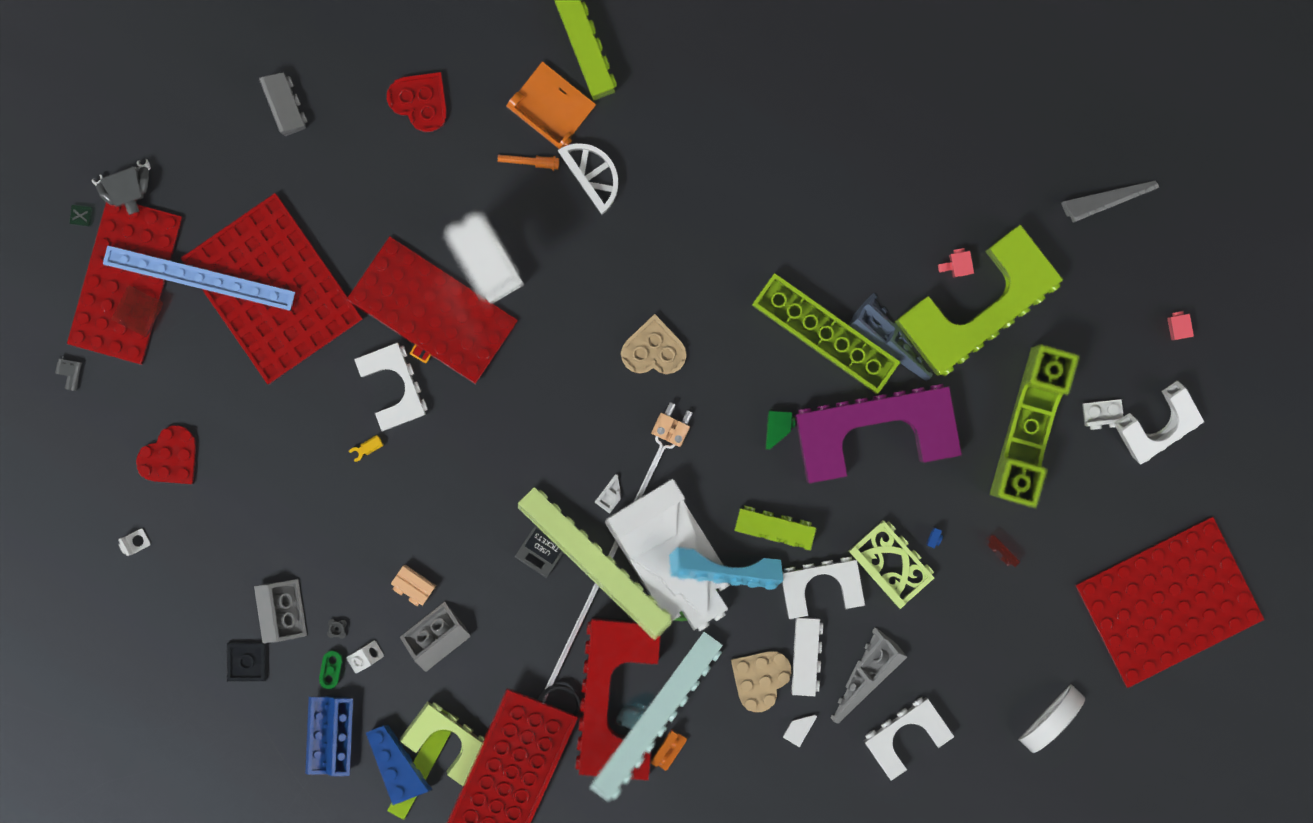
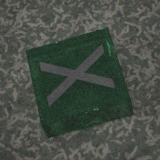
M72 205L69 224L90 227L92 207Z

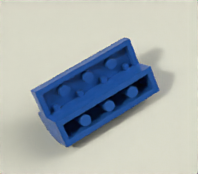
M343 696L309 697L305 774L350 776L352 698Z

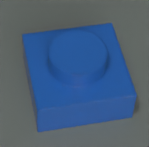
M933 527L926 545L934 549L936 545L939 546L943 535H941L942 531Z

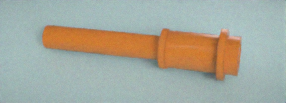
M498 154V162L535 165V168L552 169V171L559 169L560 158H556V156H536V158Z

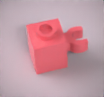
M965 248L953 250L954 254L949 255L950 263L938 265L939 273L952 270L953 278L974 274L970 251L965 252Z

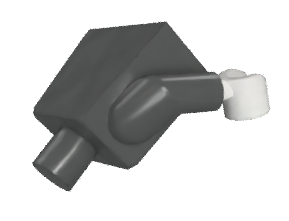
M146 159L144 165H141L138 160V167L134 166L105 178L99 175L100 180L98 182L92 179L99 196L110 205H115L116 207L125 205L128 215L139 212L136 201L144 198L143 194L147 191L150 169L148 159Z

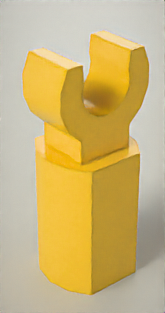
M375 435L361 443V447L351 448L349 453L354 451L359 453V456L354 459L357 462L363 458L364 454L369 455L384 445L379 436Z

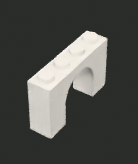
M399 343L354 359L362 378L382 370H393L402 377L405 383V393L402 400L395 406L375 413L381 431L425 416V411L428 410L425 400H421L418 393L421 392L417 381L414 382L411 376L414 374L413 368L410 363H406V350Z
M1176 381L1162 391L1170 406L1171 417L1168 424L1159 432L1153 434L1144 433L1138 420L1130 413L1114 423L1132 457L1140 465L1149 461L1151 457L1165 450L1169 445L1180 440L1184 435L1196 429L1204 422L1187 389L1179 381Z
M852 556L840 558L841 562L833 563V560L823 561L820 566H814V563L803 565V569L798 570L795 567L784 568V572H782V586L788 618L808 616L805 587L810 579L820 574L831 575L838 580L846 609L865 606L857 560H852Z
M920 697L912 703L913 707L908 710L904 708L897 713V718L892 721L888 719L881 724V729L878 731L872 730L865 735L866 739L863 741L891 781L907 770L893 749V737L899 728L907 724L922 726L938 748L954 738L927 697L924 699Z

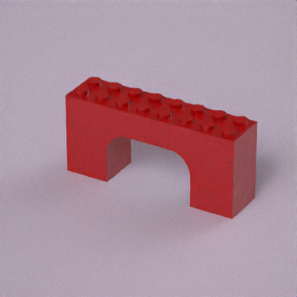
M592 617V621L587 624V635H590V641H586L585 654H589L588 660L584 661L583 673H587V679H583L582 692L586 694L585 698L581 700L580 712H584V717H580L579 731H582V737L578 736L577 750H581L580 756L576 758V770H579V775L598 776L628 736L616 733L610 727L607 719L610 677L613 670L618 665L626 662L658 664L660 636L654 640L635 621ZM647 751L644 752L642 758H644L638 769L635 766L630 772L633 775L630 779H649L651 751L649 753Z

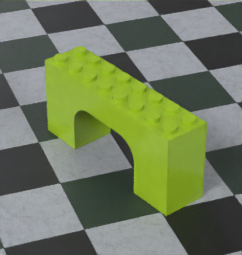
M1021 225L1014 228L985 251L1002 272L1005 278V290L999 299L965 325L953 324L944 317L928 296L895 321L937 376L949 374L954 370V364L963 363L969 358L968 354L971 351L973 353L977 352L985 346L983 343L985 340L989 341L1000 334L999 329L1008 328L1015 322L1014 318L1016 316L1022 317L1031 310L1029 308L1030 305H1037L1046 298L1044 294L1047 292L1049 294L1053 293L1061 287L1059 283L1063 279Z
M1044 346L1031 348L989 495L1036 507L1046 469L1042 468V461L1053 420L1061 397L1069 392L1079 356Z

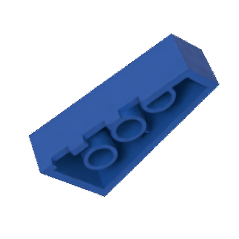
M389 725L366 732L392 805L433 790L413 763L410 755L406 753Z

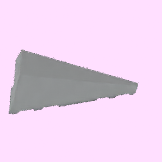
M1155 180L1064 201L1061 204L1066 216H1070L1072 222H1076L1157 189L1159 185Z

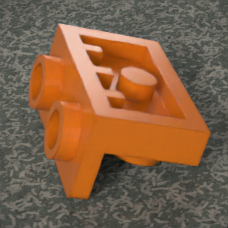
M671 729L652 757L651 764L667 771L686 743L687 738Z

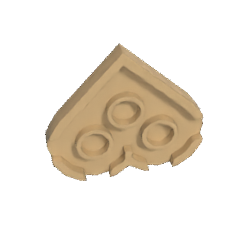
M655 314L625 342L621 351L622 362L626 368L638 374L648 372L653 368L663 374L675 373L684 365L687 356L682 342Z
M767 651L731 659L738 695L742 705L748 711L764 712L770 709L775 704L777 689L783 687L790 680L791 665L789 660L777 651Z

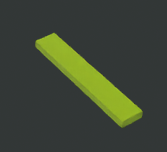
M443 709L441 710V711L444 712L446 715L449 714V712H447V711H445V710H443ZM435 731L423 743L413 763L420 770L425 780L452 731ZM416 797L395 805L391 803L387 811L404 820Z

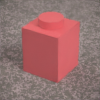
M1184 311L1172 313L1173 317L1167 318L1171 340L1194 337L1190 314L1184 315Z

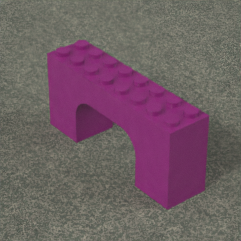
M939 384L930 386L931 390L925 391V387L912 389L911 394L901 391L892 393L893 397L887 398V394L874 396L873 401L863 398L855 400V404L849 405V401L836 403L835 408H830V405L817 407L818 411L811 412V408L798 410L799 414L795 415L807 483L846 477L847 472L842 450V442L845 435L856 427L894 420L904 421L913 429L920 462L961 456L949 387Z

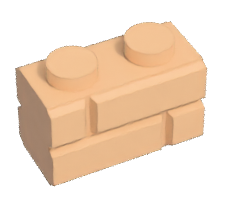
M406 564L402 566L391 583L394 586L393 590L400 595L405 593L410 597L408 600L416 606L419 604L423 606L436 587L435 584Z

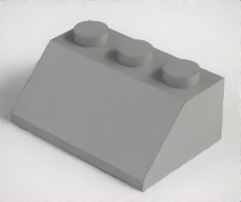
M279 73L259 78L280 133L288 136L306 129L305 123L308 121L305 113L299 110L298 105H301L298 95L292 92L291 88L294 85L291 77H287L285 73Z
M298 579L254 586L262 643L280 642L307 636Z
M444 602L400 638L413 660L426 672L471 636L463 623L447 603Z

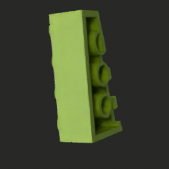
M749 506L739 509L734 531L775 542H782L791 546L802 547L811 551L816 528L811 526L812 522L800 520V523L793 522V517L785 515L777 518L774 517L773 512L763 510L762 514L755 512L756 508Z

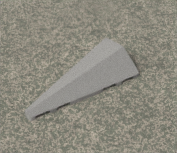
M877 628L873 629L872 633L874 635L870 643H866V651L862 659L858 660L847 682V690L843 698H840L838 701L840 705L835 715L830 717L835 723L841 722L907 658L902 649Z

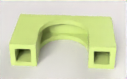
M427 701L400 737V741L417 753L426 739L435 731L450 730L457 734L462 743L461 751L446 772L449 777L463 786L484 737L481 735L477 737L472 733L474 730L468 725H460L454 715L451 713L446 715L441 711L443 708L435 702L431 704Z

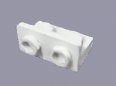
M1122 399L1082 404L1085 426H1090L1091 430L1102 429V425L1109 424L1110 428L1115 427L1114 423L1123 418Z

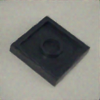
M227 643V681H266V643Z

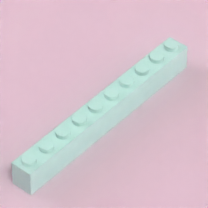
M703 632L592 783L590 789L608 802L611 798L616 799L622 791L619 788L623 782L627 784L633 774L630 772L635 766L638 769L644 760L642 758L644 752L647 751L649 753L656 744L653 742L655 737L662 736L667 729L664 726L668 720L670 722L673 721L678 714L675 711L679 705L681 707L684 706L689 699L686 696L690 690L694 692L700 684L697 681L701 675L705 677L711 669L709 663L712 660L716 662L722 654L719 651L723 646L722 644Z

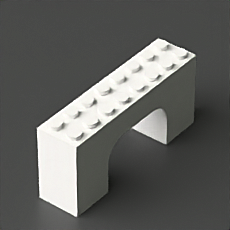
M473 214L465 219L466 223L463 225L456 224L448 229L449 233L446 236L484 299L487 298L488 302L493 304L524 284L489 224L481 214L478 216Z

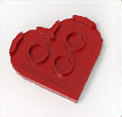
M441 72L402 77L390 85L387 90L386 99L394 113L401 116H409L411 124L422 132H433L444 125L447 110Z
M179 425L163 429L158 436L157 443L148 444L140 449L136 459L139 475L154 482L193 484L196 453L195 437L186 427Z

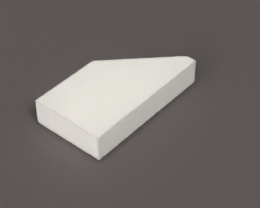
M615 474L595 501L597 505L609 514L621 499L617 474Z
M814 714L792 720L783 738L800 747L817 716Z

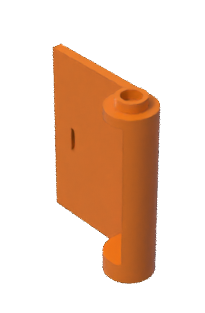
M543 61L520 91L516 92L506 105L507 108L558 149L570 145L572 142L571 136L596 106L593 101Z

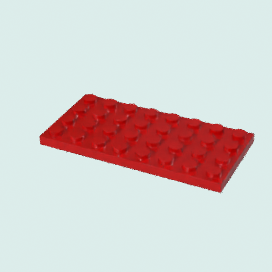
M106 202L67 344L142 365L165 280L103 265L107 246L171 261L183 217L138 204L139 212L128 215L125 205L116 207Z
M390 236L347 298V301L474 384L477 383L518 322V320L494 304H490L488 300Z
M507 688L447 823H531L578 717Z

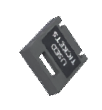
M535 525L515 555V558L547 578L563 554V551ZM528 553H531L545 563L541 569L525 559Z

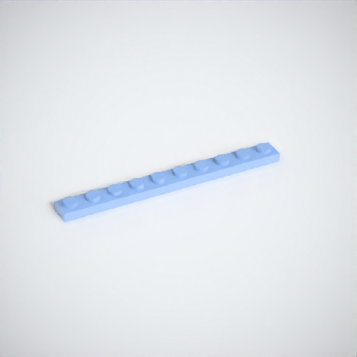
M107 246L103 265L289 311L292 309L296 293Z

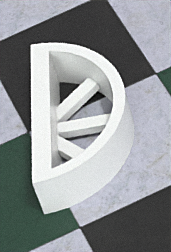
M571 144L559 149L558 153L601 215L604 214L613 204L618 191L617 171L611 159L602 150L588 144ZM583 150L580 168L569 152ZM588 152L598 155L605 161V163L584 176ZM608 167L610 168L613 176V186L589 182L596 175ZM594 189L612 192L605 204Z
M1070 684L1018 740L1032 753L1041 750L1072 721L1083 706L1085 697Z

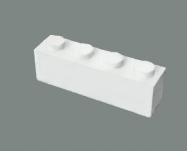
M796 618L792 695L815 696L816 692H819L820 680H816L817 673H820L821 661L817 660L818 653L822 652V642H819V634H823V623H820L819 618Z

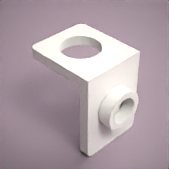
M143 529L118 539L122 553L127 556L133 555L151 545ZM136 535H140L144 540L143 544L139 547L133 544V538Z
M372 641L346 657L354 672L358 673L383 658L384 654L376 641ZM370 648H374L376 650V657H372L370 655Z

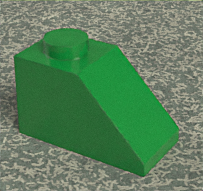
M768 411L765 449L774 447L791 432V428H795V417H792L791 412Z

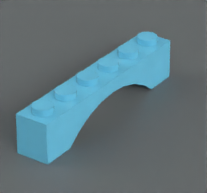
M677 547L669 554L671 576L682 580L689 578L696 579L699 582L731 583L733 586L748 585L750 588L765 587L767 590L775 589L783 582L781 560L763 558L758 563L748 567L730 568L711 562L695 549Z

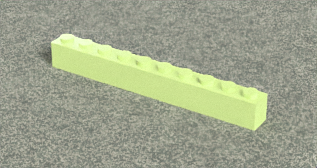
M534 487L518 502V509L644 631L656 640L671 625L672 619H670L671 615L664 608L661 610L656 605L657 601L651 595L647 596L642 592L644 589L637 582L633 583L629 579V574L624 569L620 570L615 566L616 562L609 555L606 557L601 552L602 548L596 542L592 543L587 539L589 536L582 529L578 530L574 526V521L569 516L565 517L560 513L561 509L557 504H551L547 500V495L542 490L538 491Z

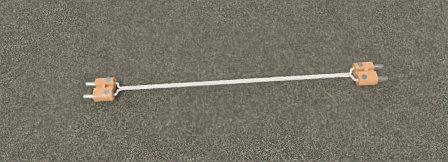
M670 402L665 413H660L651 434L656 436L655 440L660 447L634 502L642 498L664 449L674 448L675 445L678 447L682 446L690 429L688 422L693 414L692 412L687 410L682 421H677L671 418L676 405ZM658 437L672 443L673 445L663 446L662 443L658 440ZM616 540L609 553V556L612 558L619 546ZM596 583L593 586V589L574 626V629L565 645V648L556 664V667L547 683L546 688L554 684V681L563 665V662L599 589V586ZM547 694V695L545 696V698L543 699V702H544V703H545V700H546L548 694Z

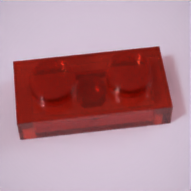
M991 534L986 539L989 542L987 546L994 553L998 551L1003 556L1001 560L1008 567L1010 565L1016 567L1020 563L995 535Z

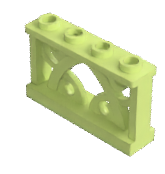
M882 520L848 551L898 608L901 609L934 579L932 576L934 571L927 564L924 566L919 561L921 557L915 550L911 552L908 549L907 545L909 543L902 535L898 537L894 533L896 529L889 521L885 523ZM879 532H886L889 540L884 542L881 537V546L878 547L875 541L876 535ZM871 539L874 548L860 552L858 549ZM894 540L901 546V548L892 546ZM882 553L901 555L903 564L902 575L894 572L885 573L882 576L879 574L884 564ZM874 554L879 556L880 562L878 565L872 564V559L876 558ZM909 557L916 563V565L909 566ZM914 570H920L923 577L919 583L908 581V576L917 578L913 575ZM894 576L899 578L900 581L895 580L894 584H890L889 578ZM906 584L914 587L903 599L900 598V594Z

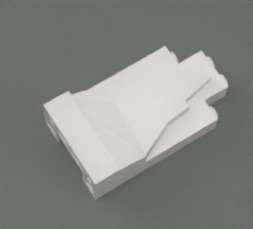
M672 479L608 518L605 524L648 594L657 601L656 605L661 610L663 608L667 610L671 615L670 619L672 621L680 617L679 612L682 611L692 629L698 628L701 631L709 626L708 621L713 618L717 621L726 615L724 611L728 610L716 589L722 591L730 585L729 583L716 584L713 581L699 582L696 579L689 578L682 580L671 576L669 554L677 547L695 549L711 562L724 566L686 506L684 496Z

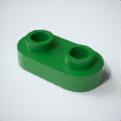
M328 651L323 656L319 683L325 689H332L339 682L343 659L337 651ZM330 657H335L336 663H331ZM328 675L332 676V682L326 680Z

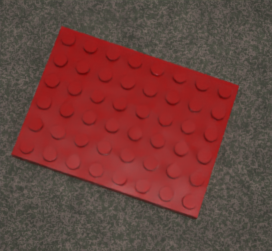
M276 193L180 258L188 266L296 292L292 309L289 311L202 289L268 385L363 320L354 305L347 301V295Z
M1210 517L1075 585L1126 688L1264 620L1214 517Z

